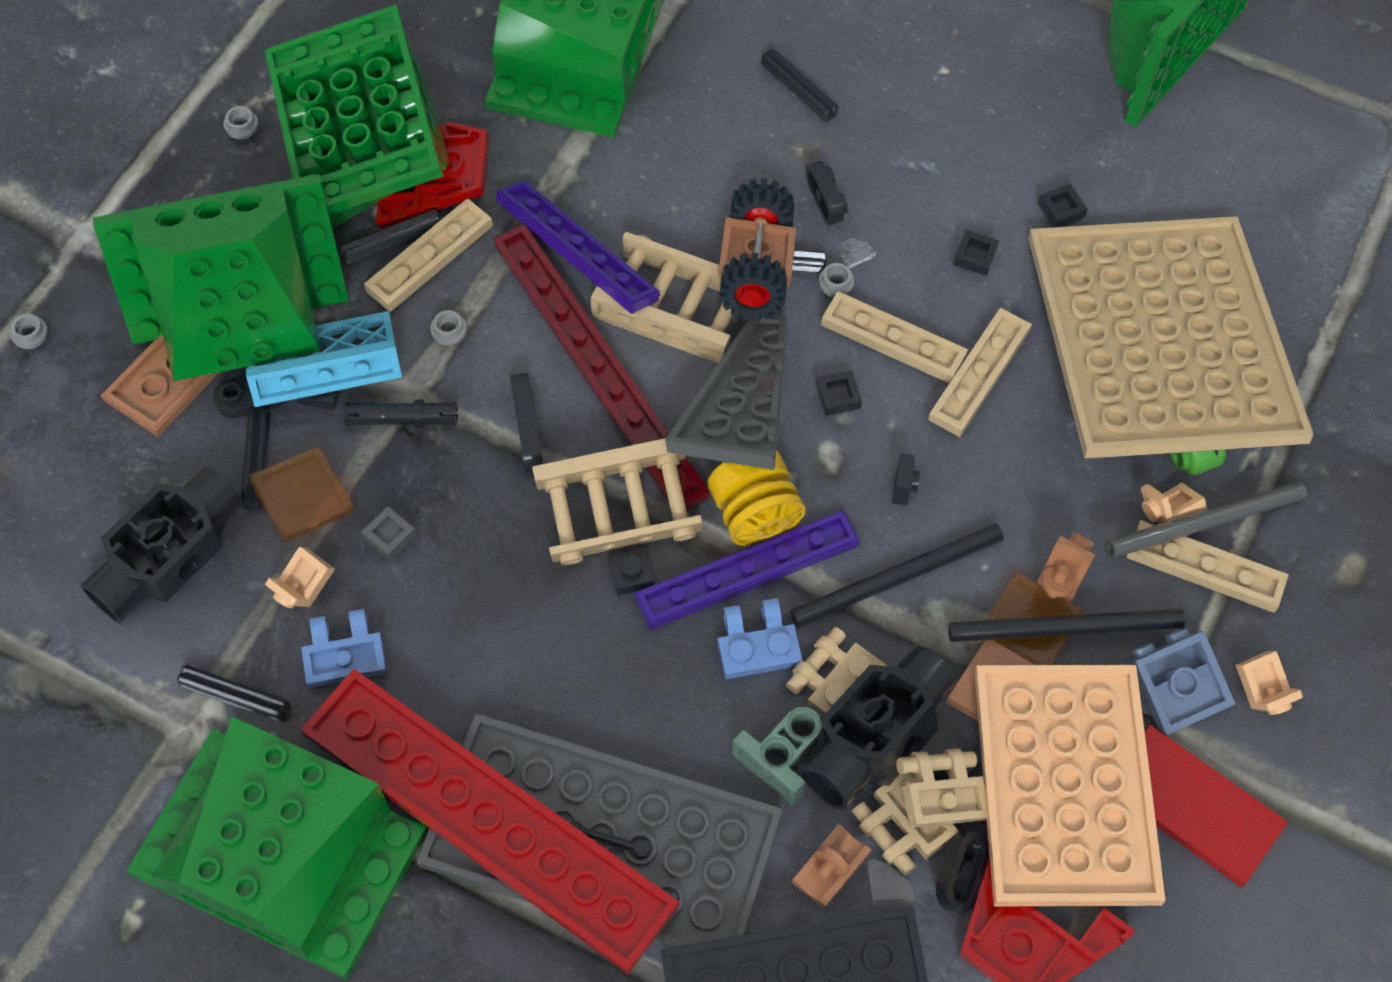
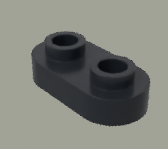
M822 161L807 164V182L825 223L829 226L843 222L844 214L848 212V206L843 193L838 194L832 168L825 166Z
M246 376L226 380L219 384L214 391L213 399L219 413L227 418L247 416L250 408L255 407ZM235 392L237 393L236 396L232 398H227L229 394ZM286 401L258 406V408L265 407L270 410L280 407Z
M958 832L950 841L936 882L937 900L941 907L947 911H968L976 902L990 856L989 844L980 832Z

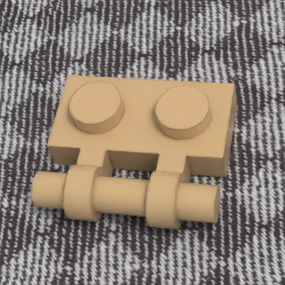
M834 627L827 636L820 637L814 644V652L805 662L800 661L792 670L793 677L786 684L787 688L794 694H799L805 685L814 691L808 699L807 705L821 716L833 706L869 665L887 666L857 643L847 653L839 649L838 646L846 638V635L837 627ZM828 660L836 667L824 679L817 671Z
M957 748L946 749L943 754L929 755L926 751L912 752L910 757L897 759L896 768L898 773H912L916 778V783H908L902 787L910 828L986 820V792L983 776L968 778L966 768L976 766L977 757L975 752H962ZM945 770L949 775V780L935 781L933 771Z
M911 773L899 774L890 786L883 785L875 791L874 798L882 807L874 813L865 802L860 803L852 810V813L861 823L859 828L866 837L872 836L884 851L883 858L890 866L895 865L903 876L909 874L916 867L915 863L907 855L909 851L916 848L926 860L949 843L952 837L959 832L953 824L910 828L902 787L908 783H916V779ZM890 819L905 834L898 841L884 827V824Z

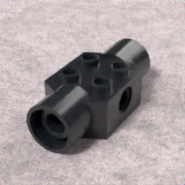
M207 466L203 467L183 488L156 484L101 537L107 560L80 585L81 589L99 609L119 624L146 598L167 602L222 548L216 530L243 505L242 498L226 479Z
M914 647L896 667L869 665L820 719L825 745L802 770L803 779L812 792L829 806L838 810H845L867 784L890 786L899 775L896 768L897 759L910 757L912 752H919L938 731L935 707L956 684L955 675L948 664L931 650L924 647Z

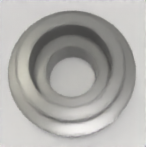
M244 106L231 108L226 113L223 123L226 133L234 139L249 138L256 133L259 127L256 114Z
M832 263L820 273L819 287L830 297H834L837 291L848 295L854 287V275L846 265ZM832 281H839V282H841V283H840V284H836V283H832Z
M445 310L434 317L430 331L437 343L450 346L464 339L467 333V326L464 318L458 313ZM447 328L454 329L450 332H444V330Z
M33 314L20 315L11 324L10 337L13 343L22 349L36 348L48 336V328L45 322Z

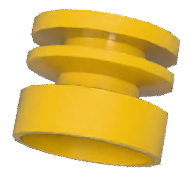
M777 450L775 470L723 462L708 478L709 491L716 506L723 511L722 520L728 527L731 540L737 545H755L788 532L805 515L806 507L803 500L798 496L796 486L789 482L790 473L781 454Z

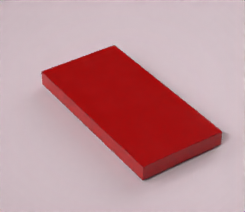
M1150 725L1145 731L1156 827L1242 888L1288 821Z

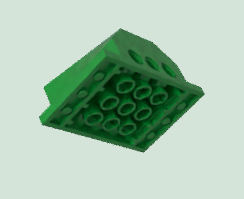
M501 0L492 50L495 75L485 98V108L615 138L665 0Z
M1112 0L1107 48L1116 84L1131 93L1126 102V106L1129 109L1125 122L1136 128L1246 9L1249 0Z
M397 5L264 49L292 178L320 175L332 229L395 192L444 176L442 170L447 169L449 158L436 109L419 62L407 39L401 13Z
M319 174L93 217V227L133 344L153 341L159 336H164L173 382L321 352L313 308L349 301Z
M231 716L226 734L212 729L126 872L131 877L348 980L428 831L425 826L391 811L379 783Z

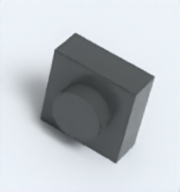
M388 506L361 531L362 538L389 561L417 536L415 528Z

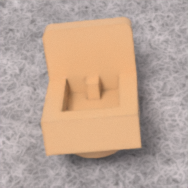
M1183 483L1178 484L1163 494L1149 484L1141 487L1144 499L1142 509L1146 517L1152 522L1156 521L1161 524L1207 510L1205 498Z
M299 546L279 578L269 577L265 585L275 592L273 598L287 608L292 609L294 606L311 607L335 568L307 547Z
M1269 650L1235 665L1251 709L1268 711L1269 715L1280 714L1290 710L1292 702L1303 698L1300 689L1290 688L1277 651Z

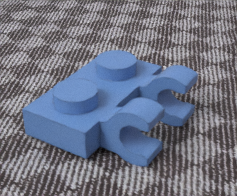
M777 598L762 601L763 608H761V614L765 629L744 633L739 605L724 608L725 615H723L727 636L718 638L717 645L725 680L796 667L800 661H803L794 624L782 625L781 611Z
M364 609L349 611L352 637L331 641L329 624L326 623L325 616L309 619L313 645L301 647L308 689L341 683L353 668L366 678L387 674L380 632L370 634L368 618L365 615Z

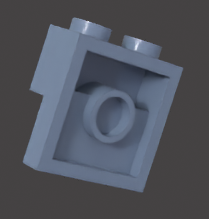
M1187 627L1165 635L1166 644L1155 648L1152 642L1137 647L1131 651L1133 658L1123 662L1124 665H1136L1140 699L1146 700L1158 730L1166 736L1235 705V701L1204 631L1189 633Z

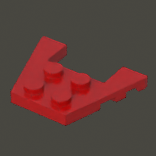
M448 121L445 125L440 124L449 158L447 169L442 170L444 176L416 185L414 192L393 193L379 201L375 219L379 228L388 227L432 209L437 211L461 203L467 198L470 200L484 195L490 142L487 130Z
M989 856L959 956L993 982H1068L1128 941L1135 930L1106 908H1103L1081 940H1077L1033 906H994Z

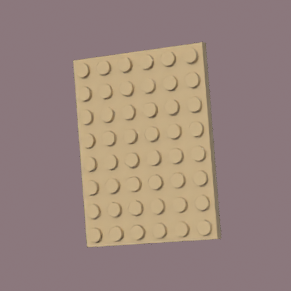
M1238 216L1030 229L1028 240L1084 459L1310 444L1313 431Z

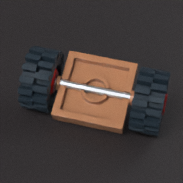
M761 178V184H757L755 179L749 180L748 186L742 183L739 186V191L735 190L733 193L730 218L726 217L718 270V276H721L719 298L720 302H723L725 310L731 308V315L735 317L741 313L742 320L748 321L749 316H754V321H761V315L769 319L772 318L773 312L778 314L781 311V306L784 307L786 288L787 286L790 287L796 228L793 227L795 203H793V195H788V188L783 186L779 189V182L774 180L772 185H768L767 179Z

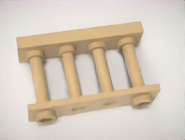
M625 232L623 235V257L628 258L626 264L636 272H638L641 264L661 270L653 285L660 291L659 301L631 314L606 292L596 286L591 296L592 317L719 363L730 347V335L724 333L732 317L731 308L725 310L722 303L712 325L708 327L691 321L707 287L720 291L721 276H718L719 265L659 244L644 235H634ZM674 275L694 282L678 314H671L657 309Z
M665 439L532 466L537 490L545 489L546 492L550 493L561 545L549 547L552 561H560L561 565H572L582 562L583 556L670 537H673L674 541L694 538L696 532L702 531L701 515L688 517L676 466L680 463L679 460L685 459V455L667 452ZM657 465L658 469H662L673 521L651 525L639 473L642 472V468ZM620 473V476L625 477L636 529L613 534L602 481L605 480L607 475ZM582 481L588 487L598 537L575 541L565 489L568 488L567 484Z

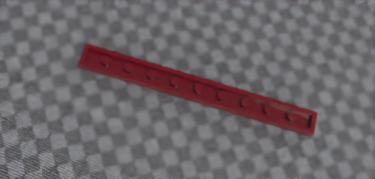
M525 224L494 238L495 249L629 446L667 438L670 433ZM685 457V459L679 460L680 463L676 466L686 510L688 511L710 499V491ZM657 465L645 467L669 503L662 469H658Z

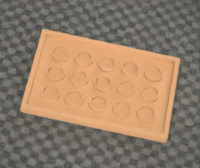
M977 665L974 674L983 780L986 792V819L994 906H1162L1166 900L1136 665Z

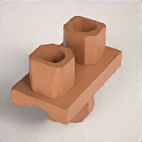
M1073 533L1069 540L1060 536L1035 587L1045 590L1051 598L1059 597L1064 604L1069 606L1095 557V554L1090 552L1094 543L1078 533Z
M838 824L792 879V884L825 910L869 856L872 849L859 842L844 827Z

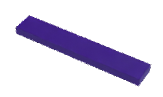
M522 180L497 190L496 201L629 313L633 314L659 301L660 291L528 182Z
M840 510L634 593V598L649 630H653L859 546L860 540L844 510Z

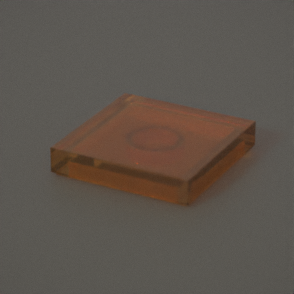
M319 446L250 475V483L284 543L352 514L354 511V506Z
M1016 572L986 620L1082 615L1084 610L1062 597H1049L1042 586ZM1070 635L994 639V641L1034 665H1053Z

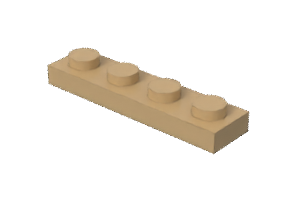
M467 198L365 282L366 292L391 312L493 227L492 218Z
M837 291L821 320V326L947 383L951 382L968 353V349L839 291Z
M1000 308L931 410L928 420L961 437L1029 334L1032 324Z
M1140 520L1136 531L1155 525ZM1186 536L1130 553L1126 557L1273 613L1279 607L1289 575Z

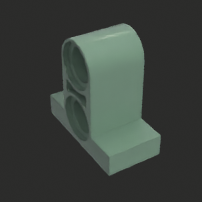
M809 707L795 708L786 715L761 743L743 729L733 740L732 755L793 806L803 795L805 781L794 771L818 744L821 731L820 716ZM804 725L812 733L805 737L798 736L793 732L792 728ZM777 753L782 755L786 762L782 765H772L766 760V757L769 754Z

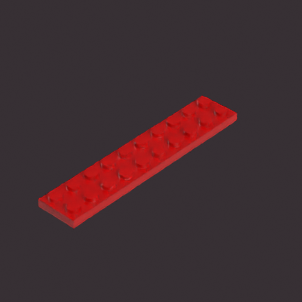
M354 668L301 728L304 737L349 770L379 783L383 795L628 975L679 907V901Z

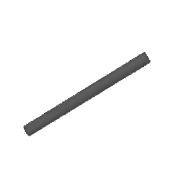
M1302 482L1288 484L1106 540L1105 551L1111 559L1304 500L1307 496V491Z

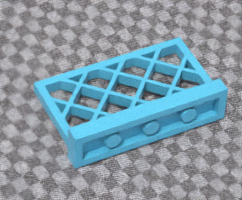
M389 311L316 325L320 346L328 347L322 353L315 352L285 360L248 366L246 368V378L254 406L258 407L402 378ZM381 326L375 332L368 330L369 328ZM344 334L339 339L332 338L333 335ZM357 338L364 340L358 346L351 344Z

